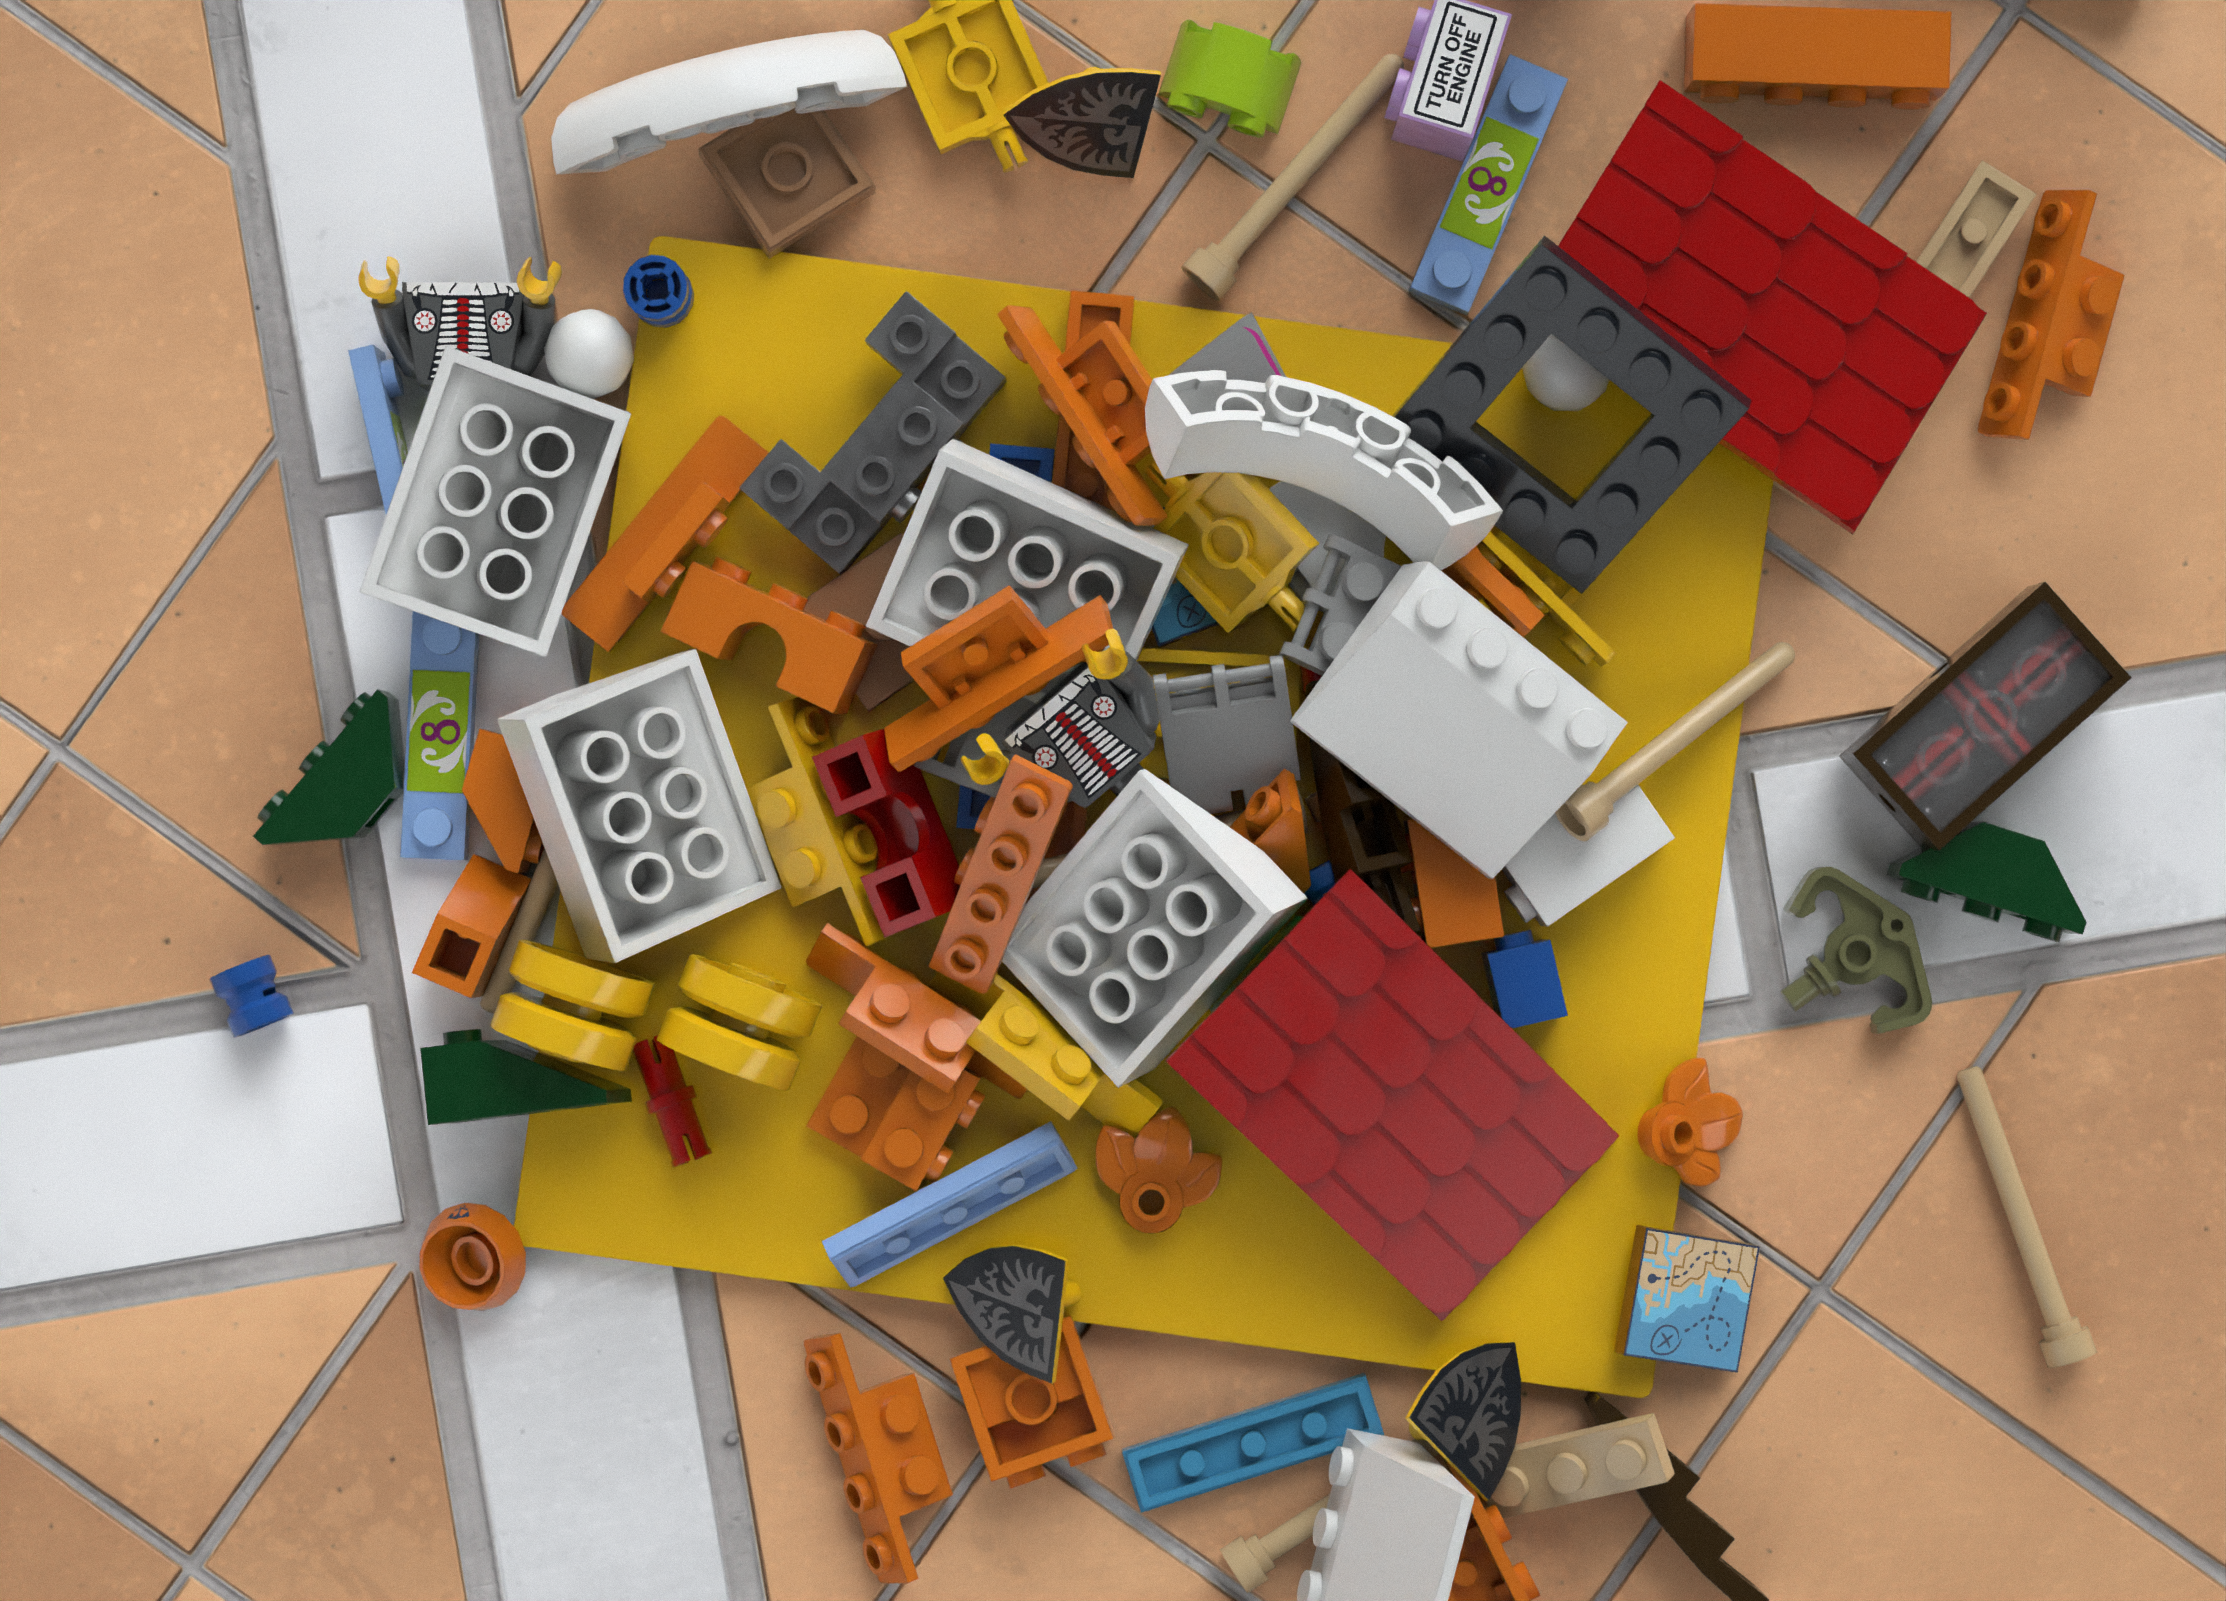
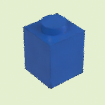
M1532 930L1494 938L1496 950L1481 953L1494 1012L1511 1028L1568 1016L1551 940L1540 939L1534 941Z

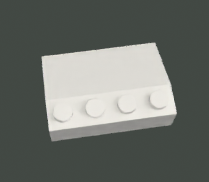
M445 346L359 592L546 657L631 413Z
M952 439L937 454L866 627L908 646H912L1010 585L1041 624L1047 628L1101 595L1108 604L1113 629L1118 631L1124 650L1129 652L1137 661L1189 544L1149 526H1136L1132 522L1125 521L1116 511ZM1106 646L1103 651L1107 650L1110 646ZM1082 662L1050 680L1048 685L1040 692L1024 696L1023 698L1036 703Z
M1430 561L1403 564L1290 720L1292 724L1488 879H1493L1592 774L1628 723Z
M689 649L556 694L497 719L587 959L617 963L782 888L696 649Z
M1143 769L1137 772L1025 904L1002 962L1119 1088L1154 1070L1308 898L1263 850L1148 770Z
M1347 1428L1343 1446H1337L1331 1456L1328 1475L1332 1488L1327 1508L1319 1510L1314 1522L1313 1543L1316 1546L1311 1570H1305L1301 1575L1297 1590V1601H1448L1475 1496L1420 1443Z

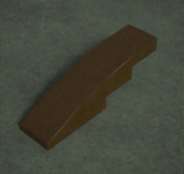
M1319 680L1311 681L1305 686L1306 698ZM1309 737L1320 817L1335 883L1351 869L1416 933L1420 930L1400 871L1402 867L1413 860L1394 804Z
M1590 1391L1584 1398L1597 1426L1629 1419L1596 1392ZM1667 1449L1675 1473L1673 1477L1666 1483L1635 1489L1649 1512L1702 1574L1732 1601H1769L1768 1597L1755 1584L1721 1558L1735 1538L1722 1525L1686 1497L1700 1477Z

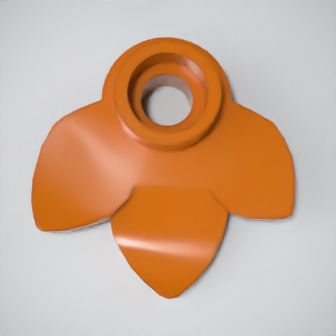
M1690 1058L1675 1067L1667 1076L1662 1103L1649 1109L1641 1117L1638 1125V1142L1646 1156L1652 1158L1660 1165L1674 1166L1683 1182L1697 1187L1707 1186L1720 1179L1721 1166L1717 1151L1729 1146L1737 1138L1742 1125L1743 1111L1734 1097L1725 1093H1711L1706 1059Z
M1173 1106L1167 1107L1153 1116L1139 1131L1136 1139L1125 1131L1108 1125L1102 1127L1097 1138L1095 1151L1099 1177L1109 1188L1120 1195L1119 1205L1122 1216L1131 1227L1140 1232L1154 1234L1169 1229L1177 1222L1184 1207L1205 1201L1218 1186L1222 1170V1157L1207 1152L1192 1153V1138L1189 1127L1183 1116ZM1147 1190L1160 1192L1164 1198V1205L1161 1210L1152 1214L1144 1212L1139 1206L1141 1194Z

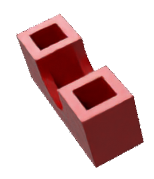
M884 728L863 734L813 756L812 759L835 816L838 817L850 813L860 817L867 824L875 838L878 849L877 867L874 872L860 878L884 938L950 912L960 885L954 883L959 864L921 770L914 767L913 764L905 770L897 772L889 763Z

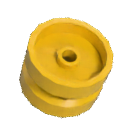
M519 940L509 972L521 984L543 992L544 995L543 998L521 992L500 995L490 1027L508 1037L528 1044L529 1047L557 1058L580 1064L587 1063L612 1070H627L637 1039L629 1029L603 1018L602 1014L604 1012L630 1019L645 1015L655 983L631 972L597 960L587 959L585 956L534 941Z
M691 954L678 986L689 998L712 1008L711 1013L685 1006L668 1009L656 1040L683 1055L719 1070L771 1088L788 1091L801 1058L788 1045L768 1037V1033L772 1031L796 1039L810 1036L823 1005L786 988L787 984L755 970L731 963L729 966L706 957Z

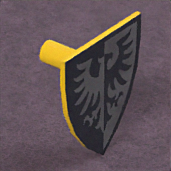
M1090 67L1083 72L1063 76L1030 91L1003 110L1002 113L1025 143L1051 161L1075 171L1102 176L1134 178L1161 72L1134 68L1100 69Z
M1023 1245L999 1246L965 1258L943 1277L958 1311L976 1336L1001 1360L1026 1374L1051 1384L1056 1382L1064 1308L1077 1304L1081 1298L1079 1285L1073 1280H1067L1069 1259L1045 1250Z
M1515 1342L1481 1344L1456 1354L1434 1372L1419 1392L1405 1417L1409 1422L1411 1436L1416 1440H1427L1485 1501L1490 1500L1504 1475L1515 1448L1521 1417V1376Z

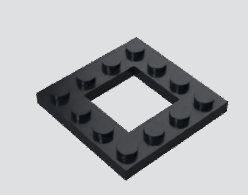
M1544 235L1400 405L1392 417L1411 428L1409 439L1430 451L1442 462L1446 456H1450L1463 466L1503 510L1494 526L1582 594L1749 410L1751 399ZM1551 334L1651 412L1650 416L1576 499L1476 422Z

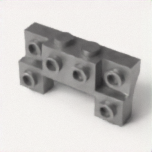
M907 291L865 339L866 344L901 373L902 376L822 471L817 470L786 442L780 439L739 487L748 497L839 574L849 569L892 517L899 523L907 518L916 507L922 493L917 487L930 473L939 450L952 439L962 442L959 439L960 436L1007 382L1003 374L962 341L954 330Z

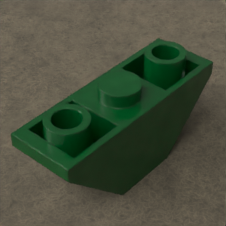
M377 689L372 696L364 692L351 703L340 719L346 725L331 745L325 741L320 742L301 763L299 770L305 775L288 794L283 789L280 790L260 811L257 819L263 825L253 835L262 845H283L365 838L404 792L405 768L399 700L393 694Z
M1971 822L1939 851L1921 847L1891 862L1886 874L1887 876L1903 880L1900 891L1902 893L1934 903H1938L1941 893L1964 900L1961 910L1964 913L1999 923L2001 913L2025 920L2023 932L2055 942H2060L2063 932L2083 935L2087 923L2045 841L1987 822Z

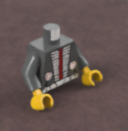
M387 256L386 269L389 275L388 279H374L369 274L368 264L364 260L361 264L358 280L361 291L366 296L372 298L371 303L382 340L405 376L417 380L418 385L429 392L445 346L531 376L545 355L544 347L554 325L555 297L552 292L561 278L562 269L559 263L553 261L548 270V281L538 280L531 272L532 258L528 257L518 272L517 283L402 282L401 293L399 290H396L400 265L395 258Z
M1108 629L1105 631L1110 646L1105 651H1092L1087 643L1082 645L1086 662H1082L1007 728L1002 740V744L1007 750H1000L995 740L989 734L982 733L976 738L977 743L986 755L979 760H970L966 756L960 758L967 773L975 783L981 785H989L994 782L1002 783L1010 760L1016 754L1070 781L1073 789L1067 803L1074 801L1079 806L1086 808L1108 789L1118 796L1137 772L1144 769L1139 762L1154 749L1156 741L1154 731L1160 722L1154 683L1151 675L1129 652L1124 650L1117 630Z

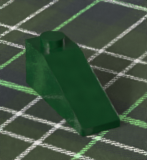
M481 1029L443 1033L444 1045L420 1048L428 1125L462 1123L632 1102L631 1089L507 1040H482Z

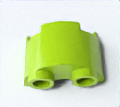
M1185 20L1181 23L1158 93L1159 96L1168 98L1167 107L1181 114L1197 118L1203 117L1206 108L1213 109L1229 115L1227 126L1237 132L1253 137H1263L1265 130L1278 134L1302 63L1295 53L1283 54L1270 50L1273 41L1240 28L1214 22L1212 29L1209 30L1197 26L1198 24L1192 20Z

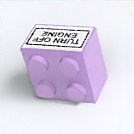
M1434 0L1431 10L1418 7L1403 58L1415 61L1412 72L1399 68L1384 117L1396 122L1391 140L1455 160L1464 161L1475 135L1512 14L1467 0Z

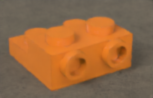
M857 1036L806 1126L860 1156V1160L917 1191L923 1179L930 1183H934L939 1179L954 1152L943 1146L955 1123L966 1129L968 1128L986 1095L975 1090L982 1076L965 1067L950 1092L946 1093Z
M1072 1316L1063 1318L1055 1383L1051 1384L1024 1373L1001 1360L987 1346L950 1358L991 1482L1006 1477L1011 1489L1045 1477L1046 1474L1042 1464L1057 1458L1067 1456L1070 1467H1074L1107 1455L1103 1442L1114 1439L1115 1435Z

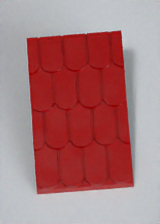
M1659 80L1558 246L1751 399L1749 410L1719 442L1721 445L1853 535L1975 335L1987 312L1979 308L1965 294L1908 257L1907 252L1816 192L1808 182L1745 141L1743 135Z
M1351 869L1335 883L1304 917L1296 915L1213 1003L1209 1008L1212 1013L1166 1060L1179 1075L1441 1321L1467 1298L1479 1282L1511 1252L1525 1234L1556 1205L1570 1187L1601 1158L1604 1152L1619 1137L1608 1123Z

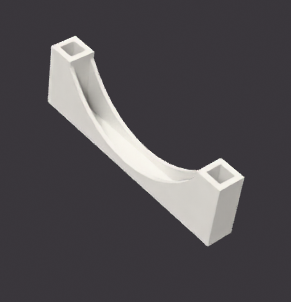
M1283 481L1278 482L1269 489L1320 543L1296 568L1293 578L1289 583L1300 600H1302L1306 588H1314L1328 554V551L1323 546L1329 534L1342 537L1384 557L1386 535L1351 510L1310 490ZM1340 557L1325 594L1331 596L1345 559ZM1639 785L1635 786L1613 804L1614 809L1613 813L1608 816V825L1588 841H1580L1568 833L1554 813L1503 867L1502 871L1512 884L1504 893L1525 923L1535 917L1540 926L1548 927L1675 838Z

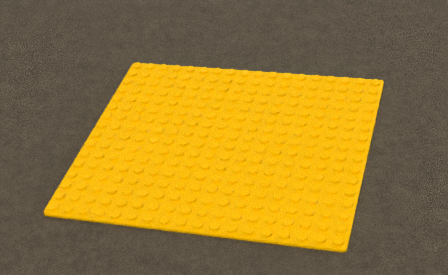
M668 236L654 238L650 242L648 256H665L679 265L691 282L694 291L693 306L688 316L680 323L667 328L653 327L643 322L639 317L626 409L627 412L631 413L622 439L607 552L718 416L726 417L768 452L782 439L821 472L902 376L901 373L866 344L865 339L906 291L954 330L962 341L1006 377L1007 382L959 439L964 444L986 454L990 452V443L1054 449L1056 452L1059 416L1041 398L1038 391V386L1041 382L1029 363L1026 364L1019 360L1009 349L1004 339V333L1007 329L997 314L1007 305L1030 307L1034 310L1063 354L1066 345L1071 291L780 252L768 259L762 249ZM1135 300L1130 346L1152 380L1168 376L1246 315ZM1254 316L1287 378L1313 383L1346 394L1376 407L1390 416L1395 413L1453 344L1436 340ZM1521 368L1476 422L1576 499L1650 416L1651 412L1611 380L1608 382L1606 391L1585 408L1579 411H1553L1537 401L1527 389ZM1720 443L1712 449L1609 563L1611 566L1570 607L1616 652L1617 655L1608 664L1600 667L1592 659L1587 665H1584L1577 660L1558 639L1564 631L1547 614L1523 637L1628 722L1592 774L1582 785L1588 782L1597 784L1749 665L1774 480ZM1151 452L1136 463L1135 466L1161 506L1165 507L1169 501L1168 496L1144 473V470L1154 460ZM1203 473L1186 474L1183 476L1190 481L1201 476ZM929 474L917 487L919 490H923ZM1257 476L1268 489L1280 482L1279 480ZM743 491L739 493L723 513L728 518V521L717 537L706 548L698 544L683 562V565L688 569L692 561L712 566L717 556L749 570L751 574L747 583L769 593L773 583L806 598L840 575ZM914 510L901 523L892 517L849 568L900 533L904 536ZM1386 536L1384 558L1400 566L1413 563ZM1499 570V572L1504 577H1506L1513 585L1517 586L1506 574ZM686 574L667 597L663 599L657 594L610 653L594 641L589 683L689 649H696L660 632ZM1288 585L1287 587L1294 593L1290 585ZM1269 605L1254 611L1239 628L1229 634L1220 625H1217L1165 646L1158 647L1151 629L1143 648L1279 655L1284 642H1292L1295 632H1292L1286 622ZM1318 611L1304 644L1306 649L1310 648L1322 619L1323 612ZM762 625L752 629L742 639L733 661L717 659L696 649L746 788L791 768V762L768 709L769 706L797 697L775 686L786 661V647L779 633L769 625ZM1301 675L1299 708L1305 701V694ZM914 681L870 712L867 711L857 694H855L847 714H835L821 707L819 708L828 720L830 736L836 747L863 734L885 728L924 704L930 698ZM1744 701L1638 784L1675 838L1548 927L1540 926L1535 917L1525 923L1504 893L1505 890L1512 886L1511 882L1502 870L1495 876L1504 935L1532 930L1534 941L1540 939L1551 940L1568 1014L1565 1017L1512 1029L1608 1123L1619 1137L1604 1152L1601 1158L1570 1187L1556 1205L1525 1234L1511 1252L1479 1282L1467 1298L1443 1321L1421 1303L1166 1062L1168 1057L1212 1013L1209 1009L1154 1070L1136 1079L1164 1101L1153 1116L1170 1106L1175 1107L1183 1116L1192 1138V1153L1207 1152L1222 1157L1221 1177L1212 1195L1201 1203L1184 1207L1179 1219L1172 1227L1160 1233H1143L1131 1227L1122 1216L1119 1205L1120 1195L1100 1179L1096 1167V1143L1102 1127L1105 1126L1104 1123L1083 1107H1080L1070 1121H1068L1028 1089L1021 1099H1017L984 1077H981L975 1090L986 1096L967 1129L957 1123L953 1126L943 1146L954 1152L938 1180L1050 1121L1070 1151L1078 1169L867 1281L850 1288L830 1261L822 1241L932 1183L923 1179L918 1190L914 1191L860 1160V1156L806 1126L857 1037L839 1025L845 1011L856 996L806 964V959L827 923L842 933L853 935L863 943L864 941L842 888L792 907L774 861L773 864L782 886L781 889L617 963L600 961L655 983L645 1015L630 1019L603 1012L602 1017L629 1029L637 1039L636 1043L647 1039L655 1062L660 1064L652 1039L659 1034L668 1009L685 1006L709 1014L712 1008L686 996L678 986L689 955L694 954L729 966L731 963L755 970L787 984L786 988L823 1005L810 1036L796 1039L772 1031L768 1033V1037L788 1045L801 1058L790 1089L784 1091L749 1081L699 1062L674 1050L686 1086L693 1085L697 1094V1098L693 1099L692 1102L712 1154L694 1160L686 1136H682L691 1161L673 1168L671 1164L672 1159L656 1114H648L645 1102L649 1101L650 1097L634 1053L631 1055L627 1070L618 1071L587 1063H575L538 1051L540 1054L631 1089L632 1102L529 1114L514 1227L519 1232L525 1247L955 1305V1302L943 1277L960 1262L992 1247L1023 1245L1045 1250L1070 1260L1067 1280H1073L1079 1285L1081 1298L1077 1304L1064 1308L1063 1318L1072 1316L1076 1322L1437 1370L1456 1354L1481 1344L1515 1342L1521 1382L1644 1398L1651 1393L1653 1388L1656 1360L1625 1356L1614 1352L1636 1225L1674 1231L1681 1177L1674 1166L1660 1165L1644 1154L1638 1142V1125L1646 1111L1662 1103L1665 1080L1671 1071L1682 1062L1690 1058H1697ZM1298 728L1297 756L1301 780L1296 781V785L1300 792L1307 818L1308 830L1305 834L1310 871L1330 860L1322 822L1314 820L1304 800L1317 791L1310 751L1309 736ZM951 741L942 746L937 761L943 763ZM921 770L960 866L969 849L976 848L981 834L975 832L974 829L956 828L960 785ZM1161 779L1170 786L1169 779ZM1110 789L1087 807L1085 834L1117 797ZM1243 789L1230 791L1232 811L1213 813L1211 815L1215 817L1246 809ZM1394 804L1403 833L1405 834L1403 821L1412 820V818ZM1401 873L1409 898L1415 897L1412 873ZM560 890L552 946L585 956ZM1307 899L1265 947L1296 915L1304 917L1313 907L1311 900ZM950 912L866 947L897 968H903L912 972L919 978L921 983L928 987L938 971L928 966ZM1494 938L1431 948L1494 1011L1481 956L1483 952L1496 950ZM1001 962L997 974L1047 1011L1012 971ZM1147 1190L1139 1198V1206L1146 1213H1156L1164 1205L1162 1194L1156 1190Z

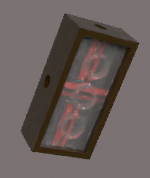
M2041 582L2025 588L1841 753L1839 757L1921 848H1932L1934 851H1939L2132 677L2046 582Z

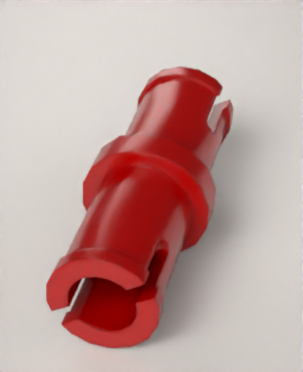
M657 1035L653 1037L652 1043L660 1064L655 1062L647 1039L636 1043L632 1053H634L650 1100L645 1102L648 1114H656L672 1159L671 1164L674 1168L691 1161L682 1136H686L694 1160L712 1154V1150L708 1147L692 1102L693 1099L697 1098L694 1086H686L674 1050L657 1041Z

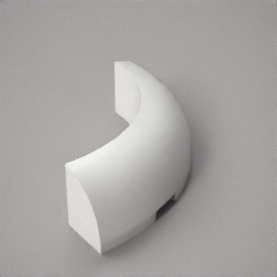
M866 30L819 33L738 47L662 67L610 85L570 103L557 117L551 137L553 163L556 175L604 172L643 155L663 149L666 146V141L679 140L702 132L712 134L748 125L756 119L779 115L795 108L796 113L803 114L830 109L868 106L907 87L893 49L881 36Z
M1222 370L1185 372L1154 378L1149 387L1145 405L1146 434L1152 456L1164 479L1196 473L1238 472L1240 474L1266 477L1299 486L1342 505L1375 526L1392 540L1413 563L1430 561L1439 570H1443L1455 563L1477 546L1488 535L1503 512L1484 487L1455 459L1446 456L1442 462L1430 451L1408 438L1411 428L1407 424L1376 407L1346 394L1313 383L1279 375H1270L1265 383L1227 380L1226 371Z

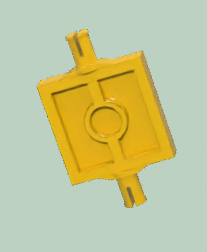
M928 0L931 8L916 22L889 33L888 38L940 155L970 141L990 139L1004 173L1014 170L1013 162L1005 146H1009L1018 168L1028 163V158L1025 157L1013 127L1003 116L1002 111L1030 91L1049 82L1013 1Z
M1153 460L1150 466L1144 470V473L1169 498L1164 509L1168 517L1160 524L1155 525L1153 529L1189 544L1175 575L1177 580L1228 634L1239 628L1255 610L1263 608L1268 604L1286 622L1292 632H1295L1306 606L1287 586L1291 582L1296 568L1320 543L1256 475L1240 474L1238 472H1207L1190 481L1183 475L1164 479L1155 460Z

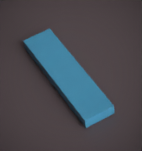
M1361 1373L1122 1448V1454L1142 1513L1333 1453L1337 1446H1343L1347 1428L1385 1435L1366 1375Z

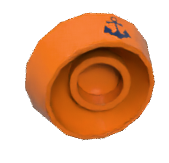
M462 1203L444 1209L431 1221L420 1249L419 1270L425 1286L437 1300L452 1308L485 1311L503 1305L517 1293L525 1276L526 1251L519 1232L503 1214L486 1205Z

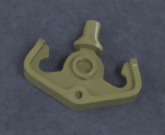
M1816 867L1809 870L1801 879L1783 910L1795 917L1804 918L1816 910L1815 900L1817 895L1822 891L1829 890L1837 895L1844 920L1826 939L1823 947L1824 961L1821 962L1813 954L1806 959L1808 966L1803 969L1805 974L1780 991L1785 1001L1796 1012L1820 994L1823 997L1828 994L1833 997L1839 995L1841 990L1837 984L1838 981L1850 985L1865 984L1885 974L1904 988L1906 1000L1898 1008H1890L1886 1005L1880 1006L1871 1015V1032L1880 1034L1923 1022L1930 1014L1932 997L1910 915L1836 868Z

